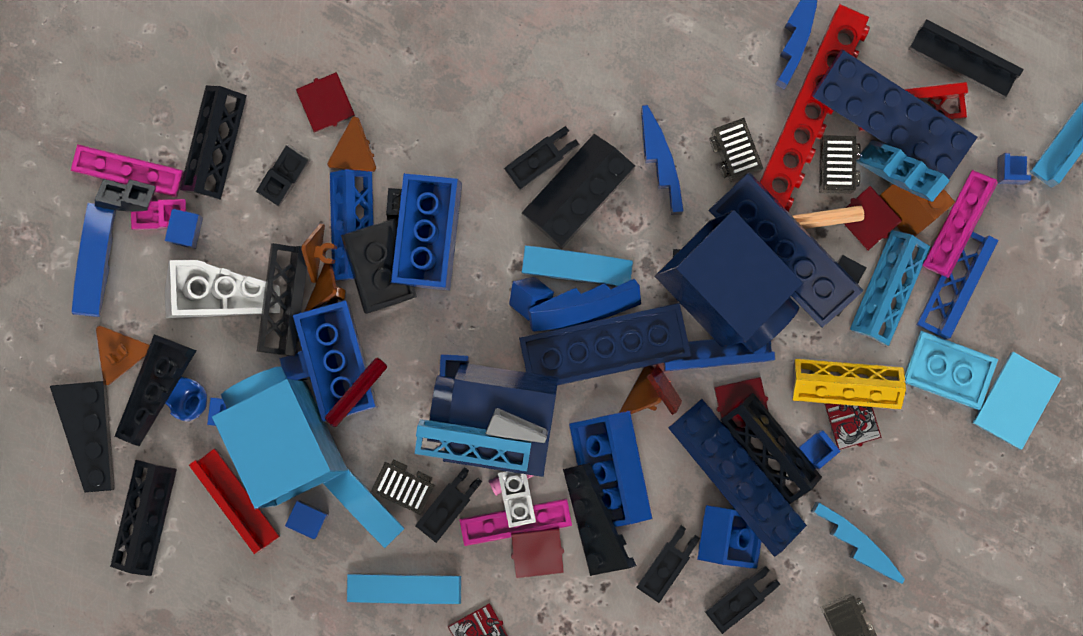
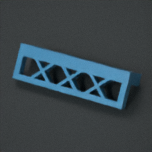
M1083 100L1030 170V173L1051 188L1062 181L1083 153Z
M891 230L850 330L871 337L883 345H890L929 252V245L911 234ZM915 246L919 248L915 259L912 260V252ZM906 272L907 279L905 283L902 285L901 278L903 274ZM896 297L897 303L894 309L891 310V302ZM886 322V329L883 336L878 333L882 324Z
M423 419L419 420L416 431L415 454L527 472L532 441L487 435L486 429ZM423 438L440 440L442 443L435 449L422 447ZM449 443L466 444L470 448L462 454L455 453L449 446ZM445 447L447 451H442L440 449ZM476 448H492L498 452L492 457L487 458L482 457ZM473 451V453H474L476 456H474V455H468V454ZM505 452L524 453L523 463L510 461ZM501 456L504 460H499L496 458Z

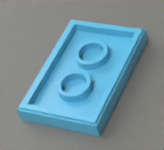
M920 331L904 374L905 383L970 408L981 410L998 359Z
M1011 352L984 400L981 410L978 411L972 423L1015 448L1022 450L1061 378L1017 353Z

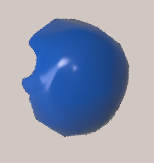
M181 377L165 404L170 408V414L173 417L189 422L198 418L206 409L207 393L200 383Z

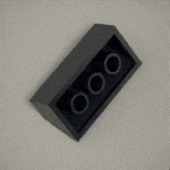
M593 134L521 214L562 250L634 171L635 165L614 146Z

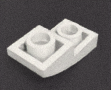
M507 471L498 473L509 528L536 523L527 475Z

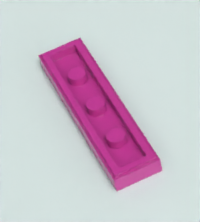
M78 144L71 166L72 172L126 185L129 179L156 186V193L176 198L184 174L183 170Z
M974 170L971 171L956 203L952 207L923 263L924 268L947 278L950 277L998 184L996 179Z
M567 499L535 504L533 509L536 523L511 528L508 525L506 510L459 519L464 546L512 537L511 533L572 526Z

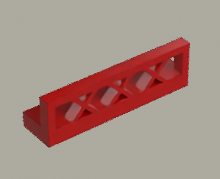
M967 82L905 89L918 99L930 104L951 120L967 118L964 97L968 93ZM957 98L959 113L949 114L941 107L946 99ZM936 100H942L939 104H936L934 102ZM858 126L859 131H865L864 129Z
M216 448L201 459L189 464L195 475L254 554L259 553L280 537L262 510L254 508L245 487Z

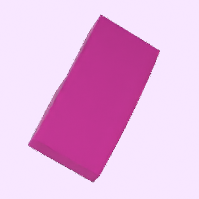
M186 199L151 201L147 211L131 212V229H167L173 209L186 212Z

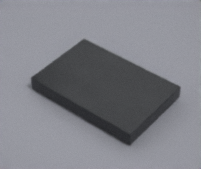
M394 219L341 235L365 314L417 297L414 286L391 282L397 227Z

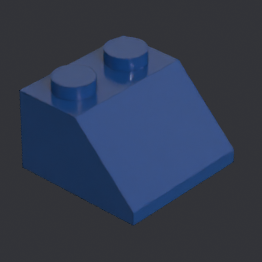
M706 505L697 560L757 569L762 541L736 510Z

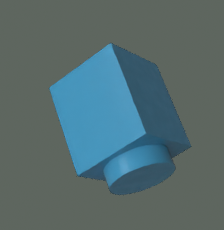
M281 366L248 377L221 394L227 409L212 416V419L255 509L275 507L348 471L325 421L322 422L318 406L305 381L287 379Z

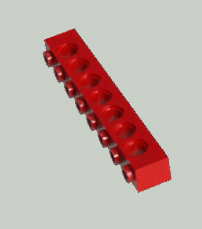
M839 4L834 12L759 181L788 212L794 201V198L790 197L794 187L799 189L805 177V174L801 172L805 163H811L816 149L812 148L815 139H821L827 127L823 123L826 114L832 115L834 111L812 97L811 94L816 88V83L821 81L829 69L827 59L830 57L836 58L841 49L857 58L860 52L856 50L859 40L864 42L870 30V26L866 25L869 19L868 16ZM838 34H847L850 37L851 43L848 45L840 43ZM807 106L815 107L818 111V117L814 119L809 118L805 113V108ZM798 130L805 132L808 138L807 142H797L794 138V132ZM785 155L795 157L797 161L796 167L789 168L785 166L783 157ZM776 179L782 180L786 185L785 192H776L772 187V182Z

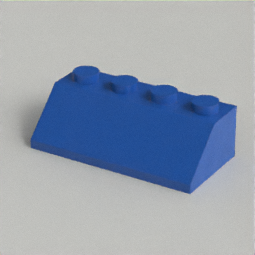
M403 174L392 283L450 291L462 182L459 179Z
M346 300L293 315L322 422L326 421L325 416L367 368L350 304ZM372 386L346 416L378 408Z
M630 411L570 423L569 427L577 465L590 463L604 493L602 498L604 505L611 509L615 517L612 520L614 526L630 525L653 519Z

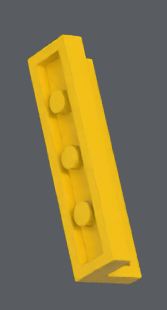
M805 359L794 360L793 401L902 409L906 392L903 367ZM801 369L812 370L815 373H801ZM829 372H839L842 375L833 376ZM857 374H866L869 378H860ZM885 376L897 377V381L887 380V379L884 378V377H885Z

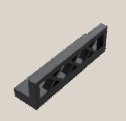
M927 19L919 27L909 47L910 51L1002 98L1007 97L1013 83L1021 76L1024 70Z
M205 86L180 190L221 200L247 95L222 86ZM227 95L237 99L235 108L230 113H228L225 107ZM226 122L229 132L228 136L222 139L218 131L220 125ZM219 148L223 156L221 162L215 166L212 155L213 151ZM212 174L216 180L214 192L204 189L207 177Z
M271 243L256 352L295 356L298 333L293 315L301 313L307 266L301 250L302 246ZM277 250L291 252L290 264L283 269L276 261ZM282 276L287 283V288L285 292L278 296L272 288L273 281ZM278 303L283 309V317L274 323L269 316V310ZM272 330H275L280 337L278 349L265 347L266 335Z
M754 393L746 397L736 408L720 419L789 504L811 491L821 480L822 476ZM739 414L745 421L746 427H738L731 418ZM751 437L758 438L763 443V450L753 446ZM768 458L774 459L780 464V471L770 467ZM786 480L794 481L800 490L792 493L786 486Z
M135 460L110 567L130 574L152 576L177 469ZM147 468L146 478L142 482L143 469ZM137 497H139L140 503L139 507L136 509L135 503ZM133 524L132 535H129L130 525ZM126 550V552H127L126 561H125V564H122L121 562H122L123 553H124V551Z

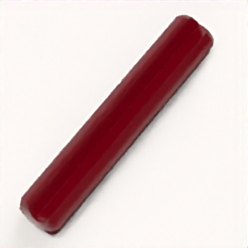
M375 358L325 416V420L331 426L337 427L387 369V364L380 358Z

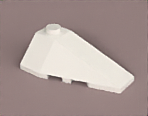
M169 260L165 285L166 318L262 314L266 282L253 277L243 276L224 268H218L199 260ZM273 284L272 288L280 296L279 286ZM278 303L273 305L269 310V314H279L280 305Z

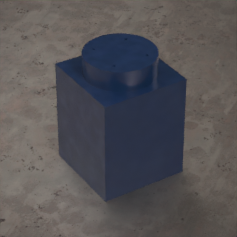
M735 210L709 220L654 276L721 347L742 343L751 353L755 352L775 338L791 322L800 308L790 296L803 282Z
M460 363L455 378L437 375L429 421L487 430L493 413L498 408L548 431L545 443H531L527 472L444 458L443 462L544 477L558 377L468 363ZM427 438L428 442L441 443L440 440ZM449 443V446L455 453L462 454L470 448L466 444ZM476 448L482 457L487 458L492 457L498 452L492 448ZM473 451L468 454V455H474V456H476V455L473 453ZM505 452L510 461L523 463L524 453ZM501 456L496 458L499 460H504Z

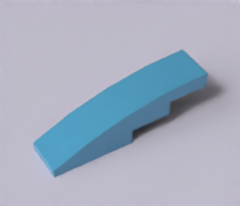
M871 140L855 159L858 164L883 179L931 202L934 201L950 181L943 173L929 169L922 161L906 156L901 149L875 140Z
M525 245L522 274L547 276L549 278L599 285L605 283L608 286L617 287L631 280L633 261Z
M348 467V471L324 482L323 484L384 548L405 529Z
M815 502L811 512L835 524L830 535L854 547L849 556L850 558L903 584L904 577L867 535L844 517L821 503Z
M347 574V602L461 604V576Z

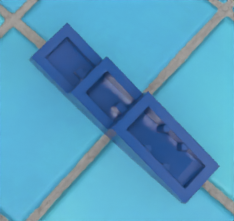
M800 0L784 27L793 34L780 54L782 58L789 61L775 83L782 89L787 87L802 58L811 33L817 0Z
M642 105L641 118L645 163H656L658 189H669L671 215H682L683 204L680 183L672 154L648 105Z
M94 203L87 204L74 283L72 314L100 317L110 269L108 261L113 242L111 234L116 210L97 207Z
M632 279L613 289H610L605 283L582 294L577 288L571 289L528 309L531 330L535 332L585 324L641 305L640 285L635 279Z

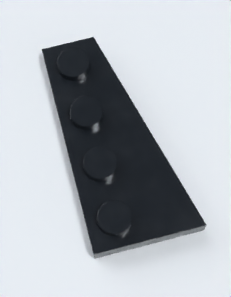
M154 334L114 437L136 446L141 445L197 350Z
M106 381L51 385L50 389L84 493L114 490Z
M590 463L563 469L590 576L637 566L633 557L629 558L624 548L627 543L623 535H618L612 522L615 517L611 509L604 505L602 500L604 493Z

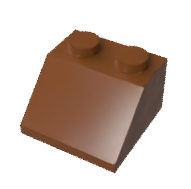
M894 184L890 185L880 194V197L902 220L896 228L900 232L913 236L918 235L956 203L944 189L933 202L914 195Z

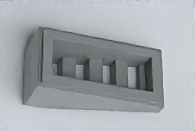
M497 408L489 422L486 434L545 443L548 431L545 428Z

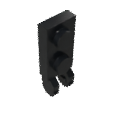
M566 126L550 137H545L504 168L520 191L562 161L564 156L580 145L575 139L566 144L560 151L555 147L553 143L564 138L569 132Z
M465 467L454 481L445 487L415 525L416 528L435 543L439 541L470 501L469 498L483 482L477 478L471 483L465 494L460 492L456 487L468 475L469 470Z
M682 525L674 533L669 543L666 542L636 586V588L658 603L661 602L690 559L689 555L700 540V537L694 535L688 541L683 552L675 548L679 539L685 534L686 528Z
M767 566L758 570L750 578L743 580L704 611L721 634L764 602V598L779 587L780 583L777 579L768 583L760 592L754 586L757 581L763 579L770 571Z

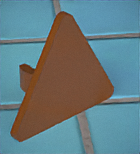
M352 117L327 163L329 168L370 172L376 170L373 159L374 153L370 151V142L366 139L358 117Z
M319 224L302 244L301 248L312 283L317 282L320 260L326 264L335 263V260L326 257V251L328 249H337V246L332 243H324L322 245L325 224Z
M324 263L304 312L317 309L324 303L331 305L338 303V300L344 301L346 290L336 287L332 264Z
M98 326L96 333L103 381H106V385L112 384L146 356L150 345Z
M653 366L643 368L619 413L630 411L633 414L646 408L656 411L657 407L654 405L661 402L664 394L659 391Z

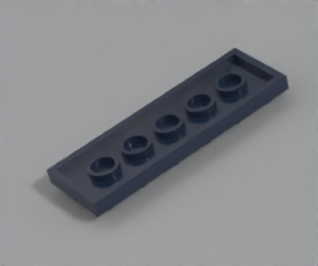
M841 49L811 94L812 97L887 145L901 149L906 156L922 161L929 169L943 173L948 179H950L978 138L843 49Z
M750 172L743 176L709 208L708 211L715 218L735 210L803 282L791 296L822 328L863 292V289Z
M680 303L519 338L526 373L558 377L557 386L691 357Z
M703 399L695 403L668 427L774 557L780 554L807 526Z

